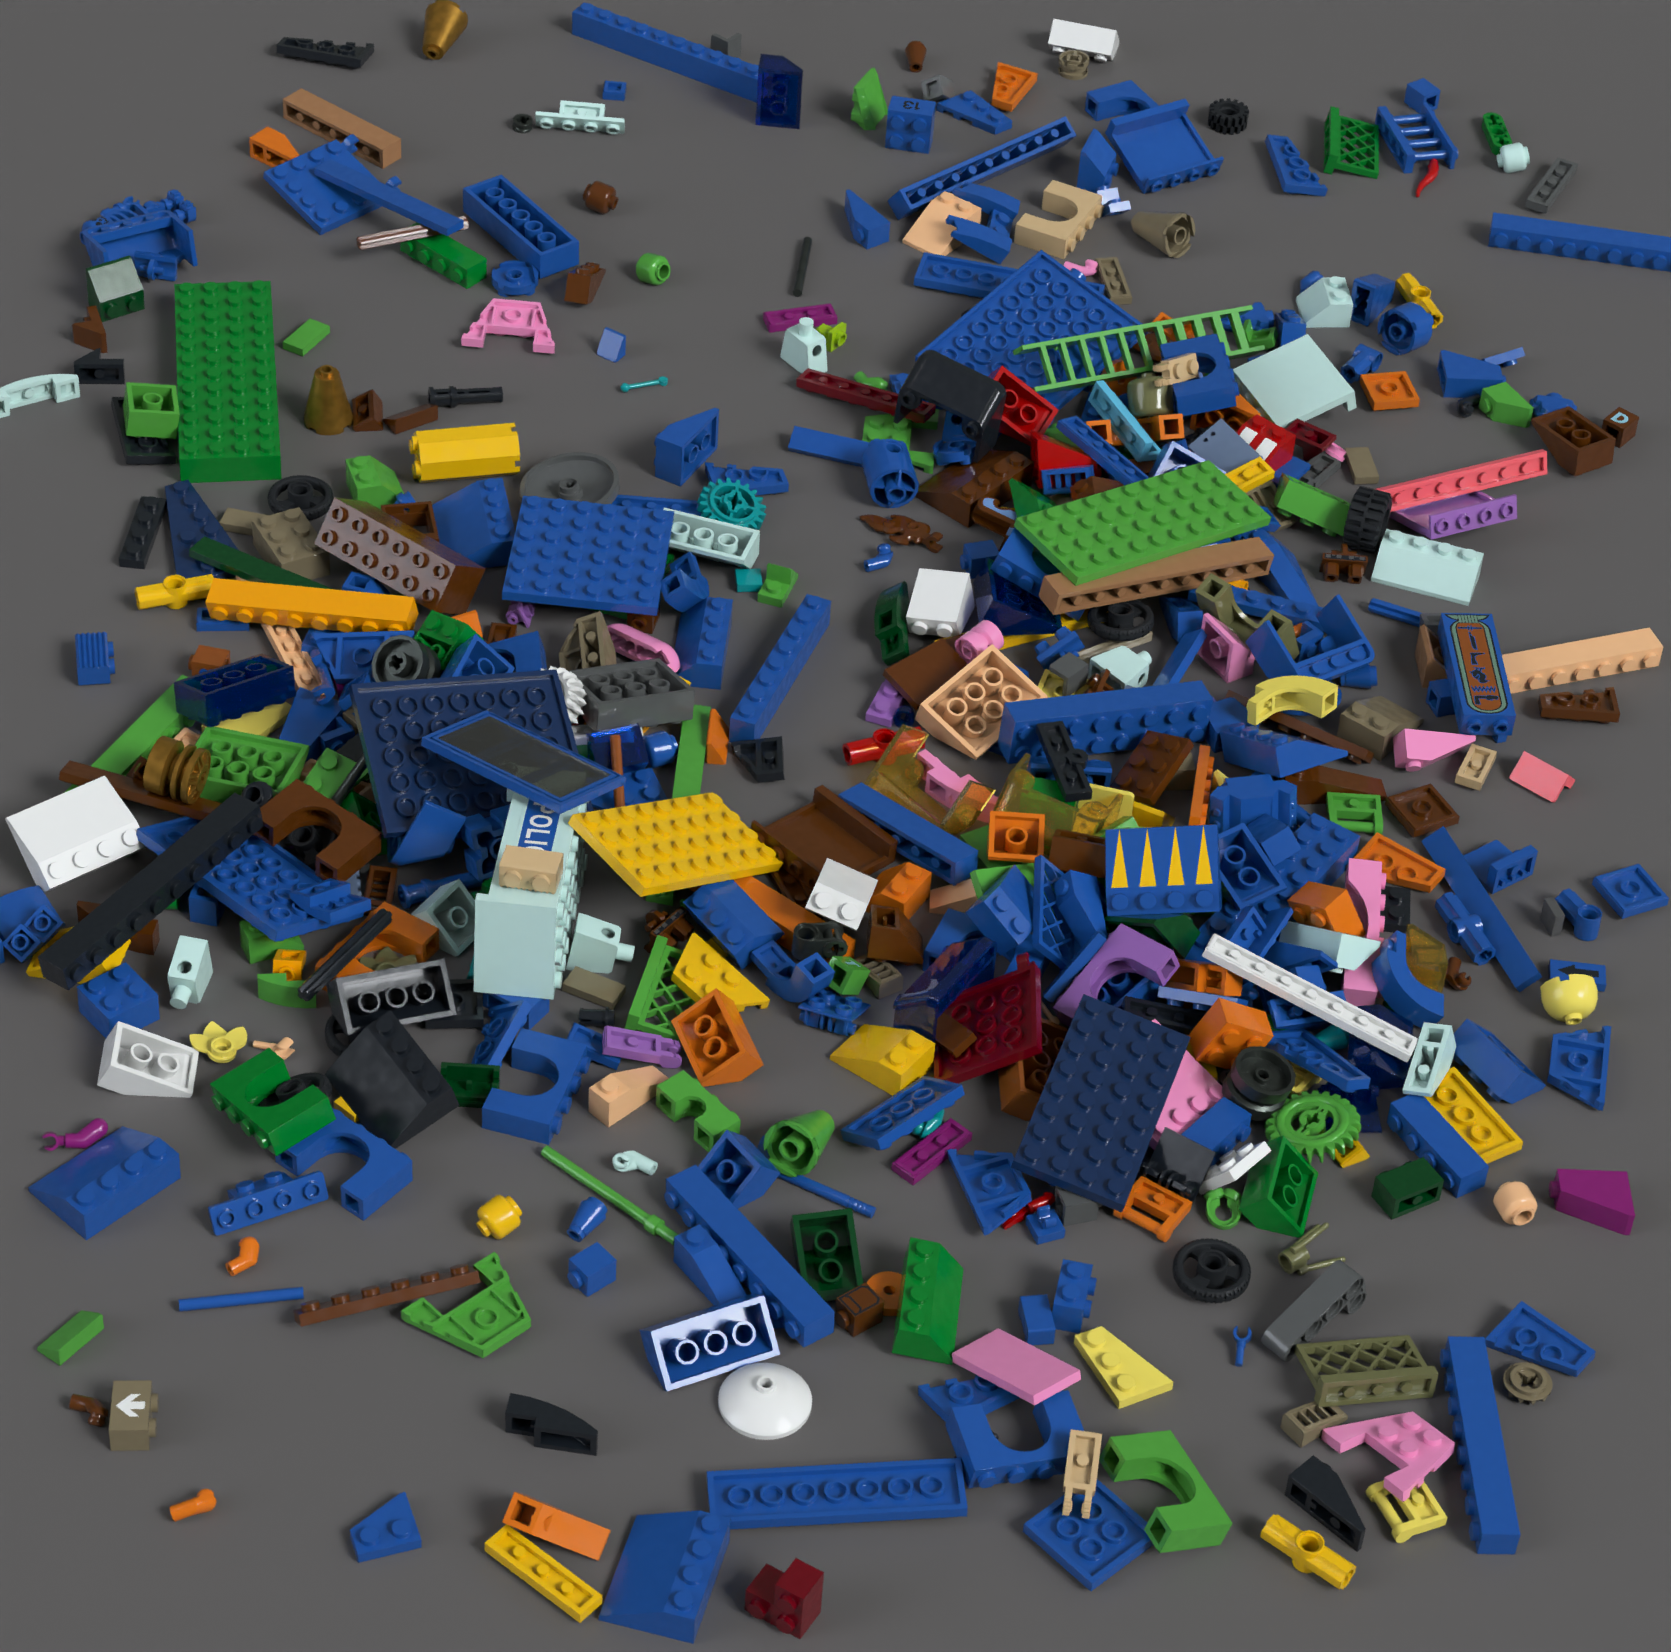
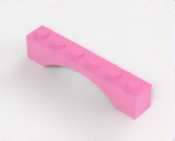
M1349 858L1345 874V889H1347L1366 934L1364 938L1381 941L1382 944L1384 938L1379 937V934L1384 931L1385 916H1380V911H1384L1386 895L1381 894V889L1384 890L1386 885V873H1382V862ZM1380 947L1355 971L1344 969L1340 991H1344L1346 1002L1359 1008L1374 1009L1376 998L1381 999V993L1374 981L1371 964L1379 956Z

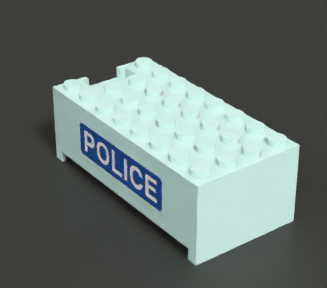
M509 767L507 770L508 773L521 779L540 772L539 770ZM561 773L535 786L561 798L585 787L586 775ZM507 788V801L511 802L489 894L477 893L475 898L473 992L553 1000L556 988L561 989L563 973L560 971H565L566 954L569 953L570 937L573 934V920H576L577 903L579 904L584 871L587 869L588 854H585V848H583L585 840L568 822L573 814L585 813L589 801L559 814ZM506 845L563 853V874L556 893L552 894L549 892L547 894L545 891L541 893L534 890L518 889L517 887L507 888L505 885L501 887L499 885V863L501 862Z

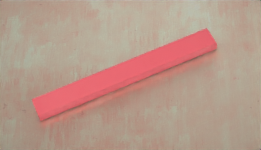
M1540 449L1377 488L1376 490L1391 494V512L1546 475L1547 451Z

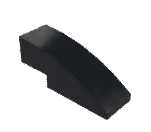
M510 1393L505 1412V1433L533 1436L534 1447L597 1456L598 1431L586 1421L551 1403L529 1396Z

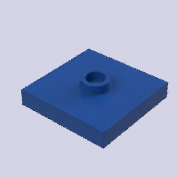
M1640 864L1593 878L1592 885L1621 919L1668 905L1669 897Z

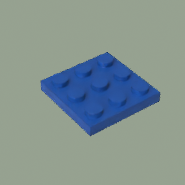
M1098 1479L1096 1481L1095 1496H1092L1089 1519L1082 1518L1081 1514L1085 1495L1072 1493L1073 1504L1069 1516L1062 1515L1063 1495L1024 1523L1023 1532L1089 1591H1093L1154 1545L1144 1530L1148 1522Z

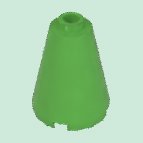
M815 1110L775 1123L764 1137V1151L767 1149L770 1156L768 1160L781 1174L796 1177L808 1174L816 1166L834 1131V1120L827 1112Z

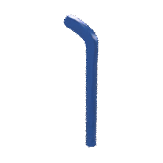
M763 1135L757 1149L769 1159L767 1149L764 1151L765 1135ZM780 1173L777 1177L846 1208H852L853 1211L866 1215L869 1218H872L875 1214L876 1207L865 1202L863 1203L858 1199H854L805 1176L789 1177Z

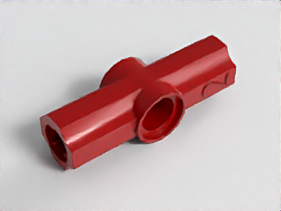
M920 726L896 732L891 729L880 728L873 733L871 738L843 744L844 758L848 766L871 760L881 764H888L894 760L897 754L925 748V739Z

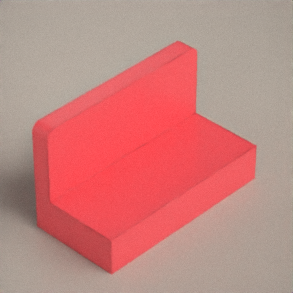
M1526 751L1523 752L1509 777L1510 780L1552 803L1556 802L1564 786L1571 789L1575 782V779Z

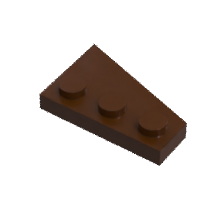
M1614 687L1605 688V692L1595 693L1593 689L1584 690L1581 695H1574L1570 692L1539 694L1538 706L1541 717L1553 720L1563 718L1574 721H1598L1600 723L1619 722L1620 711Z

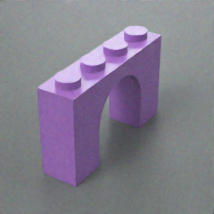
M1120 923L1116 930L1109 934L1107 941L1090 959V962L1083 971L1076 975L1067 991L1057 999L1053 1009L1060 1023L1070 1027L1083 994L1097 999L1099 990L1111 977L1121 973L1132 972L1140 974L1164 987L1180 967V964L1173 950Z

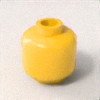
M496 1195L477 1210L479 1221L476 1225L486 1238L492 1235L495 1239L501 1240L520 1226L522 1211L509 1195L507 1197Z

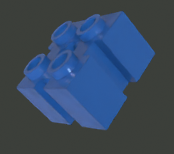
M510 804L490 810V817L484 818L481 814L466 817V821L460 829L462 840L469 846V848L464 849L467 870L478 881L493 877Z

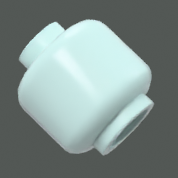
M1522 143L1504 145L1500 148V154L1496 155L1498 168L1503 167L1506 173L1523 171L1526 169L1527 164H1530L1527 146L1523 147Z

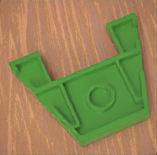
M936 409L935 414L925 423H915L910 419L903 418L896 424L893 422L894 416L891 414L865 416L862 441L870 442L873 439L903 441L906 443L913 466L922 467L925 473L933 474L934 453L910 451L909 449L912 428L937 430L939 409Z
M496 1252L491 1253L473 1265V1268L478 1270L480 1280L488 1286L486 1289L445 1315H442L422 1297L401 1310V1319L481 1358H485L531 1328V1318L517 1291L515 1292L511 1286L510 1278L506 1270H503L500 1258Z

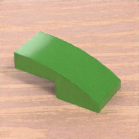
M286 973L257 974L259 999L287 1007L316 1008V995L310 1001H305L303 998L300 999L298 996V988L306 980L287 981Z

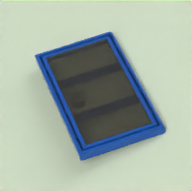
M488 710L422 737L421 746L559 814L619 788L626 783L625 776Z

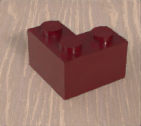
M795 1558L785 1573L766 1563L746 1589L744 1610L753 1617L763 1619L776 1626L781 1632L801 1639L821 1613L824 1572Z

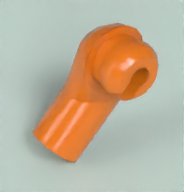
M202 1489L197 1493L196 1497L170 1506V1513L176 1522L193 1515L212 1511L216 1506L217 1499L214 1497L212 1490Z

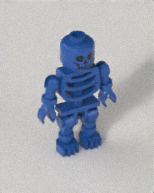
M176 189L168 191L167 199H162L160 202L147 201L143 206L140 205V200L133 202V196L125 198L122 203L114 204L113 208L102 210L100 212L101 217L85 221L80 232V239L85 245L82 232L87 228L160 210L171 211L184 223L193 222L197 217L196 207L193 206L191 201H184L181 192Z

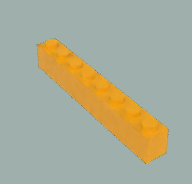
M213 578L205 601L211 619L282 625L293 628L334 630L344 633L414 630L418 617L415 599L409 596Z

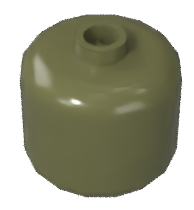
M1155 373L1141 374V378L1134 379L1128 383V408L1136 419L1174 413L1172 385L1156 387L1154 383L1155 380L1163 378L1162 376H1156Z

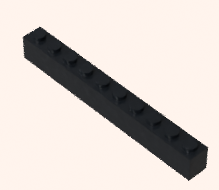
M236 793L231 795L41 953L38 959L43 978L66 990H70L113 952L123 946L132 936L142 930L145 925L162 913L177 898L181 897L190 887L201 880L209 871L220 864L222 860L239 848L254 833L258 832L264 826L260 805Z

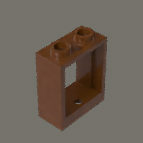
M431 501L381 505L382 511L409 526L426 525L427 533L425 535L439 542Z

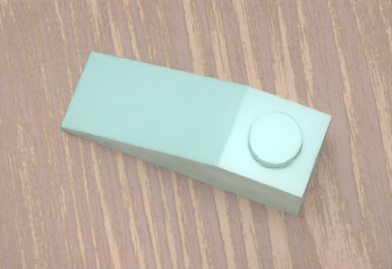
M1423 1023L1402 1090L1403 1094L1432 1097L1449 1071L1456 1050L1452 1025Z

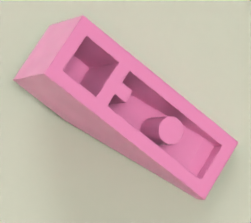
M1403 729L1393 737L1395 767L1405 768L1409 772L1419 771L1430 764L1464 750L1476 741V736Z

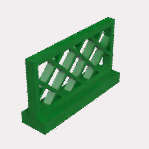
M1331 106L1324 123L1323 172L1332 175L1335 168L1377 179L1379 175V125L1340 116L1339 108Z

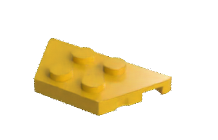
M695 932L691 934L673 971L671 978L673 983L695 1002L717 988L734 1001L739 1012L744 1011L747 1006L758 1005L760 1009L768 1007L770 999L700 936Z

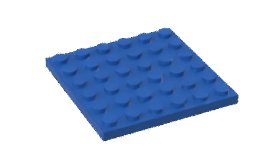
M523 496L504 580L502 600L657 616L662 586L660 581L664 579L674 522V511Z

